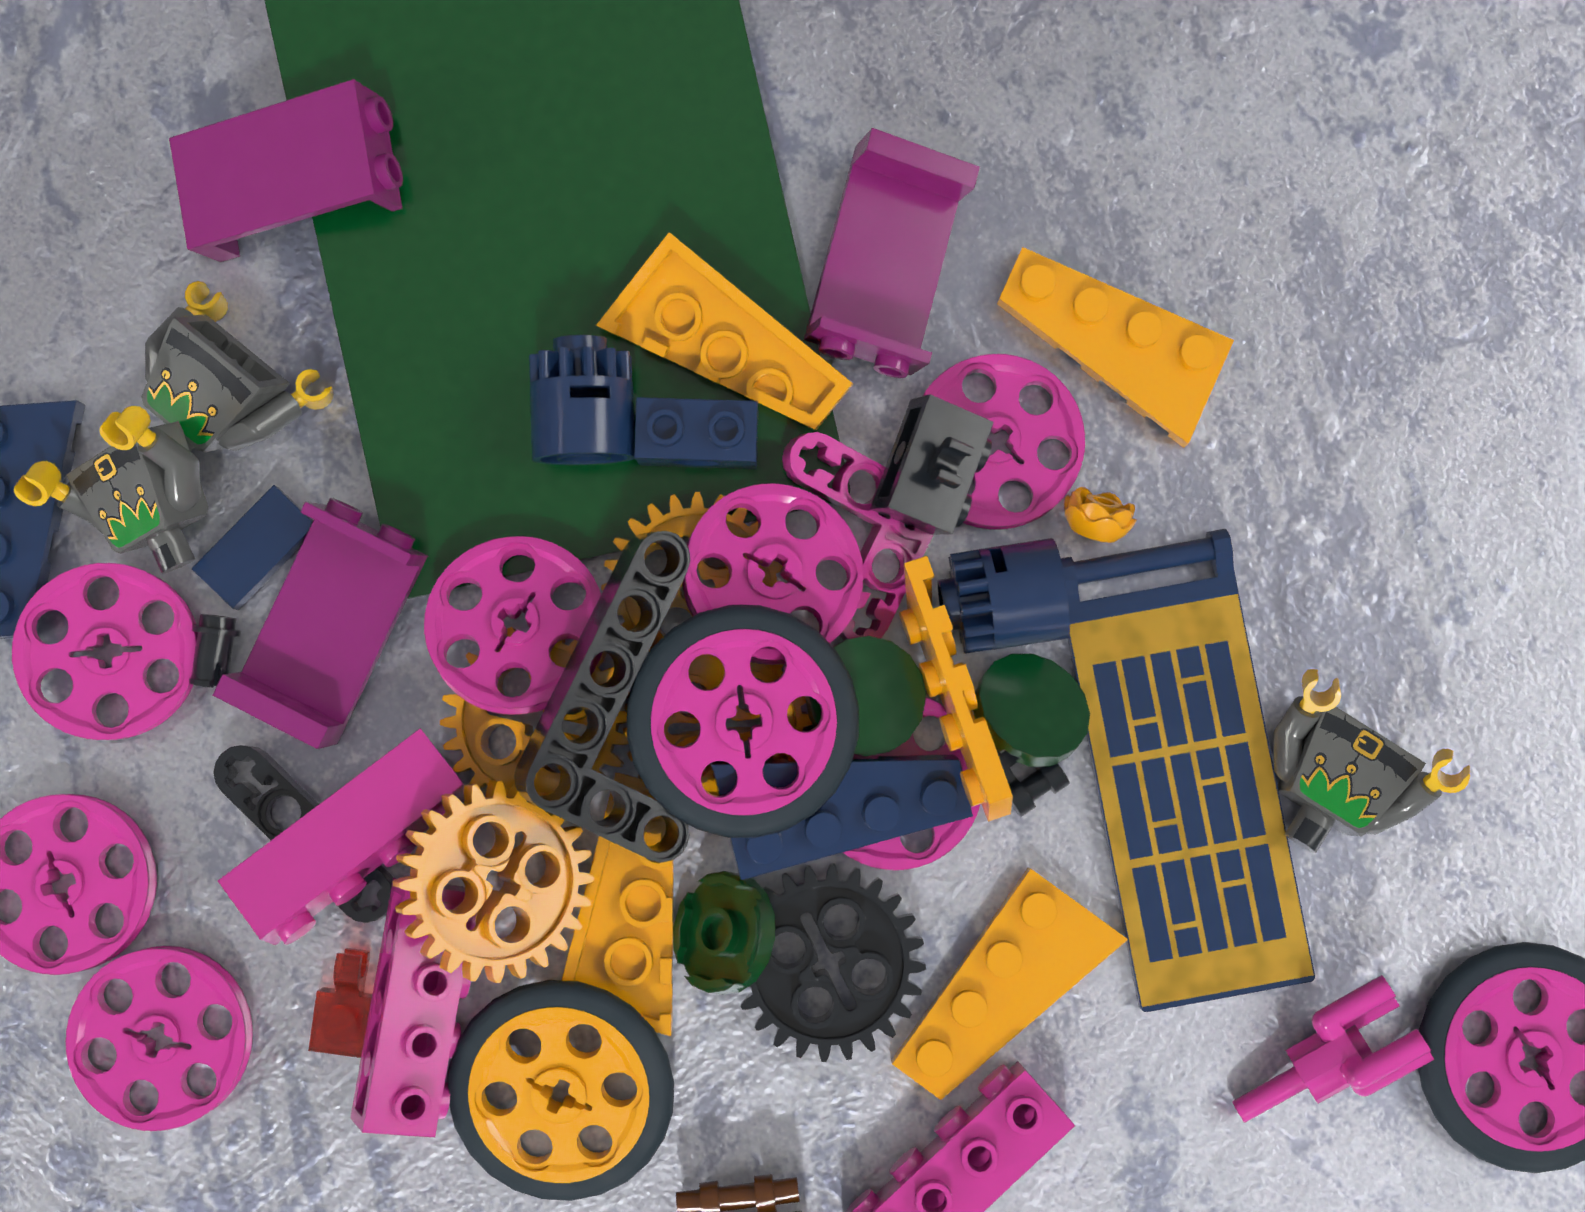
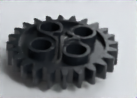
M830 863L825 879L817 880L812 867L806 865L804 883L797 885L791 876L784 873L782 874V883L785 892L781 895H778L766 886L763 888L768 894L775 914V937L784 932L795 933L804 941L805 952L802 958L791 964L781 963L776 960L771 952L769 963L757 981L748 986L751 987L752 993L746 996L740 1006L742 1010L756 1007L761 1008L763 1012L759 1015L754 1027L757 1031L768 1027L772 1023L778 1027L773 1044L777 1048L790 1036L796 1038V1057L799 1058L805 1054L810 1043L818 1045L821 1062H827L831 1045H839L846 1060H851L853 1054L852 1042L859 1039L870 1052L875 1051V1041L872 1032L879 1029L884 1034L893 1038L896 1033L889 1020L891 1015L894 1013L909 1019L912 1015L906 1004L901 1001L903 995L918 996L922 993V989L908 979L910 973L926 970L924 962L910 958L909 955L910 951L924 945L922 937L905 936L904 930L915 922L914 915L911 913L896 917L893 912L902 899L900 895L896 893L882 901L878 896L883 881L877 877L866 888L860 886L861 874L860 869L854 867L847 880L843 881L839 880L835 863ZM838 904L852 907L858 915V922L854 931L842 937L829 933L824 926L825 914L831 907ZM803 913L811 914L828 950L832 954L842 951L845 955L838 961V967L844 982L856 1002L854 1009L848 1010L845 1008L829 973L825 969H819L818 971L813 969L812 966L818 962V954L800 918ZM864 959H875L881 962L885 968V977L882 983L871 990L859 988L851 979L852 970L855 965ZM821 987L832 996V1006L823 1016L809 1017L799 1008L798 999L807 988Z

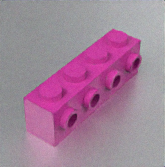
M420 728L220 878L218 882L260 940L275 946L281 941L285 945L291 944L315 926L316 920L313 917L329 904L334 902L336 906L342 905L361 892L367 884L364 877L383 863L386 867H391L399 862L396 860L397 854H410L416 845L405 835L408 830L424 832L429 828L421 812L427 809L443 815L445 810L441 796L445 793L453 794L461 802H464V784Z
M392 882L350 1119L362 1133L435 1138L438 1119H445L450 1104L448 1082H445L448 1061L452 1059L457 1042L461 1037L460 1023L455 1022L459 998H466L471 981L463 977V961L452 973L439 968L444 950L431 959L420 953L421 947L428 938V935L413 939L405 934L404 931L417 918L415 915H403L396 912L395 907L410 898V891L394 887ZM449 884L444 886L442 902L447 910H452L461 904L465 896V887ZM477 913L468 919L466 923L467 930H472L475 927Z
M1019 1061L1010 1069L1004 1064L1000 1065L979 1085L978 1090L982 1095L965 1111L959 1105L948 1112L935 1126L934 1132L938 1136L921 1152L916 1147H913L904 1153L889 1171L893 1178L876 1194L871 1188L864 1191L850 1204L845 1212H984L1073 1129L1075 1125Z

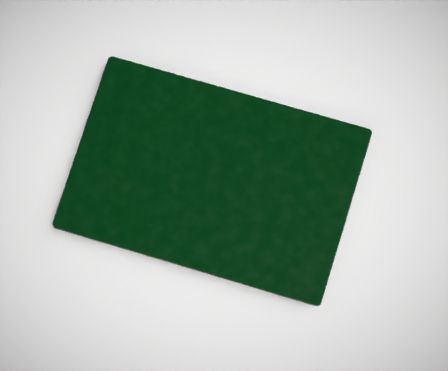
M264 0L286 101L355 79L383 97L390 108L393 118V128L389 131L393 155L399 162L403 175V184L399 187L403 209L392 212L367 200L314 216L312 219L380 527L382 524H386L414 537L415 541L411 548L428 556L408 599L430 595L438 578L456 558L469 549L493 539L513 536L538 538L566 549L581 561L621 552L613 543L615 537L630 540L636 536L631 530L628 521L634 518L646 526L651 523L647 508L651 503L659 508L663 515L669 513L670 495L675 494L684 509L691 508L695 492L701 493L704 508H710L719 495L726 496L738 489L758 484H784L814 494L796 484L787 476L783 468L782 456L790 440L801 434L819 432L840 442L833 410L818 429L815 430L758 403L757 469L640 466L636 459L618 463L589 465H556L532 461L529 355L539 354V350L553 351V339L569 335L602 336L607 338V348H616V351L630 352L632 359L634 429L636 427L637 397L754 401L596 326L669 232L820 356L818 344L804 340L811 313L739 0ZM817 445L813 449L800 450L799 457L803 458L806 462L803 470L806 474L810 470L822 469L835 476L845 464L843 458H841L840 466L831 467L820 461L817 457L820 448ZM834 478L827 484L831 489ZM848 482V492L850 494V484ZM818 496L819 498H821L822 500H824V501L827 502L828 504H833V503H831V502L825 500L824 498ZM736 509L731 510L728 514L732 515ZM800 509V510H793V511H791V512H788L787 514L793 513V512L802 511V510H801V509ZM747 510L743 522L757 521L756 516ZM524 555L512 556L504 563L502 575L505 578L534 571L535 563ZM462 583V584L456 586L454 589L461 588V587H465V586H470V585H474V584H472V583Z

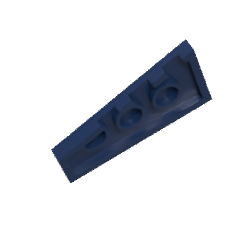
M77 400L0 406V639L13 638L17 622L25 606L34 594L48 583L52 565L48 561L53 532H59L63 509L57 506L58 500L51 496L41 506H32L22 502L16 497L14 486L34 463L40 461L53 463L61 473L60 482L64 483L66 474L72 471L75 452L71 451L76 424H82L85 404ZM40 619L38 620V623H37V626H36V629H37V630H38V626H39V621H40Z
M955 755L879 756L877 759H852L851 767L835 794L812 816L787 830L757 838H730L741 880L973 817L971 805L960 777V772L962 771L960 759ZM787 758L767 759L763 766L765 781L770 786L776 788L790 785L795 780L798 772L796 761H788ZM712 762L711 767L718 795H725L736 785V770L728 762Z

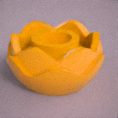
M1079 487L1072 491L1071 496L1066 495L1065 517L1071 530L1086 538L1112 543L1124 537L1137 521V519L1133 518L1135 505L1131 503L1123 505L1120 499L1113 493L1106 492L1093 495L1086 487Z

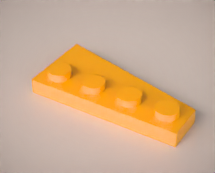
M670 232L596 325L709 380L736 391L749 399L758 401V403L815 430L818 429L853 386L849 379Z
M1024 247L1020 251L997 302V305L1054 349L1060 348L1082 365L1080 369L1097 382L1101 380L1126 399V404L1144 418L1148 416L1169 433L1167 436L1183 448L1190 442L1234 342L1231 338Z
M928 556L904 563L907 609L899 612L901 624L909 644L920 643L926 661L919 663V669L929 697L940 695L947 715L939 717L946 743L950 751L960 749L968 769L960 772L965 793L972 807L979 804L982 805L988 822L1011 814L1013 796L987 722L984 717L975 719L972 710L977 709L978 704L967 666L962 662L954 665L951 656L957 655L951 632L953 627L946 607L942 605L933 608L932 579L934 578V573Z
M615 772V781L656 800L638 777ZM611 792L603 819L608 817L613 809L614 801ZM662 816L654 817L645 826L643 834L647 846L657 844L664 837L666 823ZM599 836L589 874L594 875V881L586 884L583 895L592 901L591 906L580 907L577 919L582 924L581 930H574L561 981H579L607 990L633 1006L654 1028L656 1033L672 1036L674 859L662 863L652 861Z
M1027 868L891 1060L892 1065L942 1100L1128 939L1034 870Z

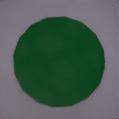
M872 636L846 639L833 646L852 677L859 705V738L854 755L871 756L888 753L909 740L922 721L926 702L923 676L910 654L892 641ZM805 696L809 719L814 727H816L822 714L820 704L816 699Z
M1032 653L1010 654L994 661L978 682V687L975 690L978 708L973 710L975 719L985 718L996 750L1001 754L1006 750L1011 755L1018 757L1016 761L1029 767L1057 764L1067 759L1088 733L1090 711L1085 693L1073 676L1052 660Z
M728 871L710 873L697 881L702 884L697 887L694 893L687 892L679 905L673 926V950L677 963L684 964L685 970L689 975L684 977L693 987L713 994L739 993L756 982L769 963L775 942V914L768 894L755 879L741 880L738 873Z

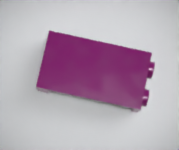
M353 79L170 137L169 141L187 249L218 262H224L240 257L238 239L350 205L370 200L392 212L403 209L399 187L403 184V175L399 162L393 155L389 131L393 128V118L390 108L383 97Z
M871 128L855 146L804 340L820 345L819 351L826 356L840 360H851L854 356L874 363L873 369L894 378H906L907 375H912L930 364L932 352L921 349L958 202L975 188L980 167Z
M330 498L327 505L312 502L304 503L300 513L314 519L271 611L242 671L223 674L212 695L316 749L338 744L428 557L411 548L415 541L414 537L386 524H382L379 531L359 522L363 515L362 511L334 498Z

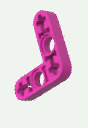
M819 432L798 435L790 440L783 452L782 462L787 476L801 487L873 525L860 551L864 572L863 584L872 590L886 592L887 595L884 601L879 598H871L865 613L872 619L869 628L859 627L853 632L855 621L851 619L839 637L843 640L864 636L882 638L888 630L906 593L904 563L923 557L933 535L910 525L905 527V523L883 514L881 516L878 512L870 509L885 470L883 465L828 435ZM817 445L820 448L817 454L820 461L831 467L840 466L841 458L845 459L846 463L835 476L822 469L810 470L806 474L803 471L806 462L803 458L799 457L800 450L813 449ZM858 470L867 471L875 481L876 490L874 496L865 504L854 501L848 492L849 478ZM834 478L831 489L827 484ZM883 549H889L894 552L899 559L900 566L896 577L886 583L878 580L872 570L874 557ZM862 592L857 608L862 609L865 606L871 593Z

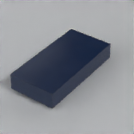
M273 485L191 569L232 609L240 610L302 546L313 520L300 513L301 508L279 487Z

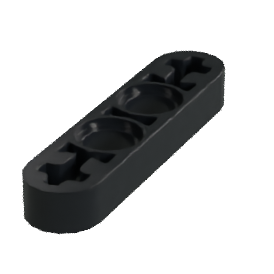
M245 745L230 747L221 753L215 762L213 774L215 783L220 791L270 840L284 831V829L274 824L271 817L272 806L281 796H291L298 802L301 810L300 818L319 805L267 752L259 747ZM236 760L243 762L254 760L256 764L250 772L261 785H271L274 779L278 782V786L271 788L262 795L257 805L252 802V799L260 796L262 793L249 782L235 784L233 781L238 774L237 768L233 765ZM380 865L364 877V880L367 882L366 885L377 881L382 887L376 895L381 902L379 908L375 905L361 908L357 903L362 896L361 892L346 903L338 906L348 917L355 921L368 923L383 919L387 915L393 877Z

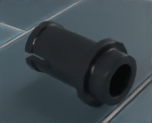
M200 614L199 625H192V631L198 633L189 684L211 688L217 687L222 675L229 673L234 637H240L241 631L235 629L237 618Z

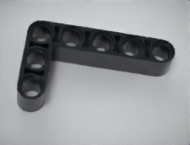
M669 531L639 534L630 539L624 547L517 764L514 774L515 787L519 794L528 802L649 860L660 863L672 861L682 854L687 847L690 836L688 824L671 815L658 801L592 770V767L689 568L690 552L685 541L676 533ZM652 543L659 544L664 549L667 557L665 569L657 576L648 570L644 559L646 549ZM628 596L637 601L641 612L639 622L630 630H626L621 626L617 616L619 604ZM605 651L614 662V672L608 682L598 685L590 675V665L597 654ZM580 707L587 716L588 724L586 730L579 738L568 740L562 729L564 716L573 708ZM554 763L560 771L561 779L559 786L549 795L539 796L534 786L536 773L543 766ZM609 790L614 801L612 812L603 820L593 821L589 810L591 800L597 793ZM662 816L666 823L665 835L657 844L647 846L643 834L645 826L654 817Z

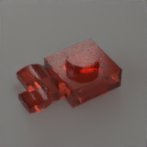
M346 948L344 953H337L333 975L335 989L322 987L316 993L308 1051L361 1058L372 999L371 993H364L370 951Z

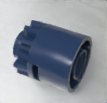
M569 335L553 339V351L539 350V354L529 355L532 461L556 465H589L618 463L635 459L632 359L629 351H616V348H607V338L602 336Z
M1053 538L950 554V557H948L950 578L937 580L939 605H945L953 627L951 632L959 631L960 644L963 646L964 654L1069 638L1070 612L1067 586L1059 550Z

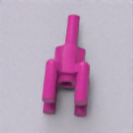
M1383 975L1314 1013L1312 1025L1316 1033L1285 1050L1294 1067L1232 1101L1244 1123L1307 1088L1318 1104L1350 1086L1357 1095L1366 1097L1434 1060L1429 1046L1418 1029L1374 1053L1359 1032L1360 1028L1400 1007L1395 999L1396 995Z

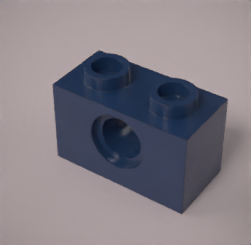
M637 397L634 458L640 466L757 469L758 401Z

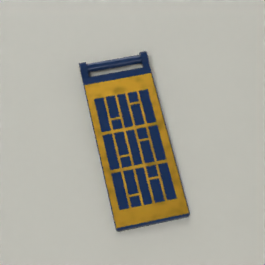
M1225 528L1208 531L1206 538L1075 562L1071 556L1061 558L1070 612L1068 644L1075 680L1085 693L1090 711L1086 737L1124 934L1128 939L1126 945L1139 1008L1144 1012H1151L1312 982L1315 979V971L1288 837L1284 835L1286 826L1234 571L1233 547L1229 532ZM1205 561L1211 562L1215 575L1213 578L1080 602L1078 584Z

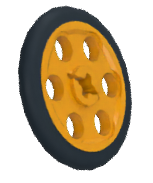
M545 980L518 986L493 999L467 1025L457 1042L448 1069L449 1107L454 1127L469 1154L493 1178L514 1191L540 1199L572 1201L602 1195L628 1182L650 1162L665 1139L673 1114L674 1079L668 1054L654 1028L627 1002L607 990L579 981ZM578 1024L591 1025L601 1035L602 1044L593 1052L579 1051L573 1047L569 1040V1030ZM517 1029H529L538 1035L541 1041V1051L532 1057L518 1055L510 1046L509 1035ZM612 1073H625L635 1081L637 1092L630 1099L616 1100L606 1092L604 1079ZM559 1079L570 1083L568 1089L570 1095H566L562 1102L551 1098L553 1094L552 1087H555ZM497 1081L511 1085L516 1092L517 1103L508 1109H498L492 1106L485 1095L486 1086ZM590 1125L601 1126L610 1133L612 1146L603 1152L590 1151L582 1145L579 1132ZM536 1129L543 1131L551 1139L553 1149L545 1156H532L521 1146V1135L528 1130Z

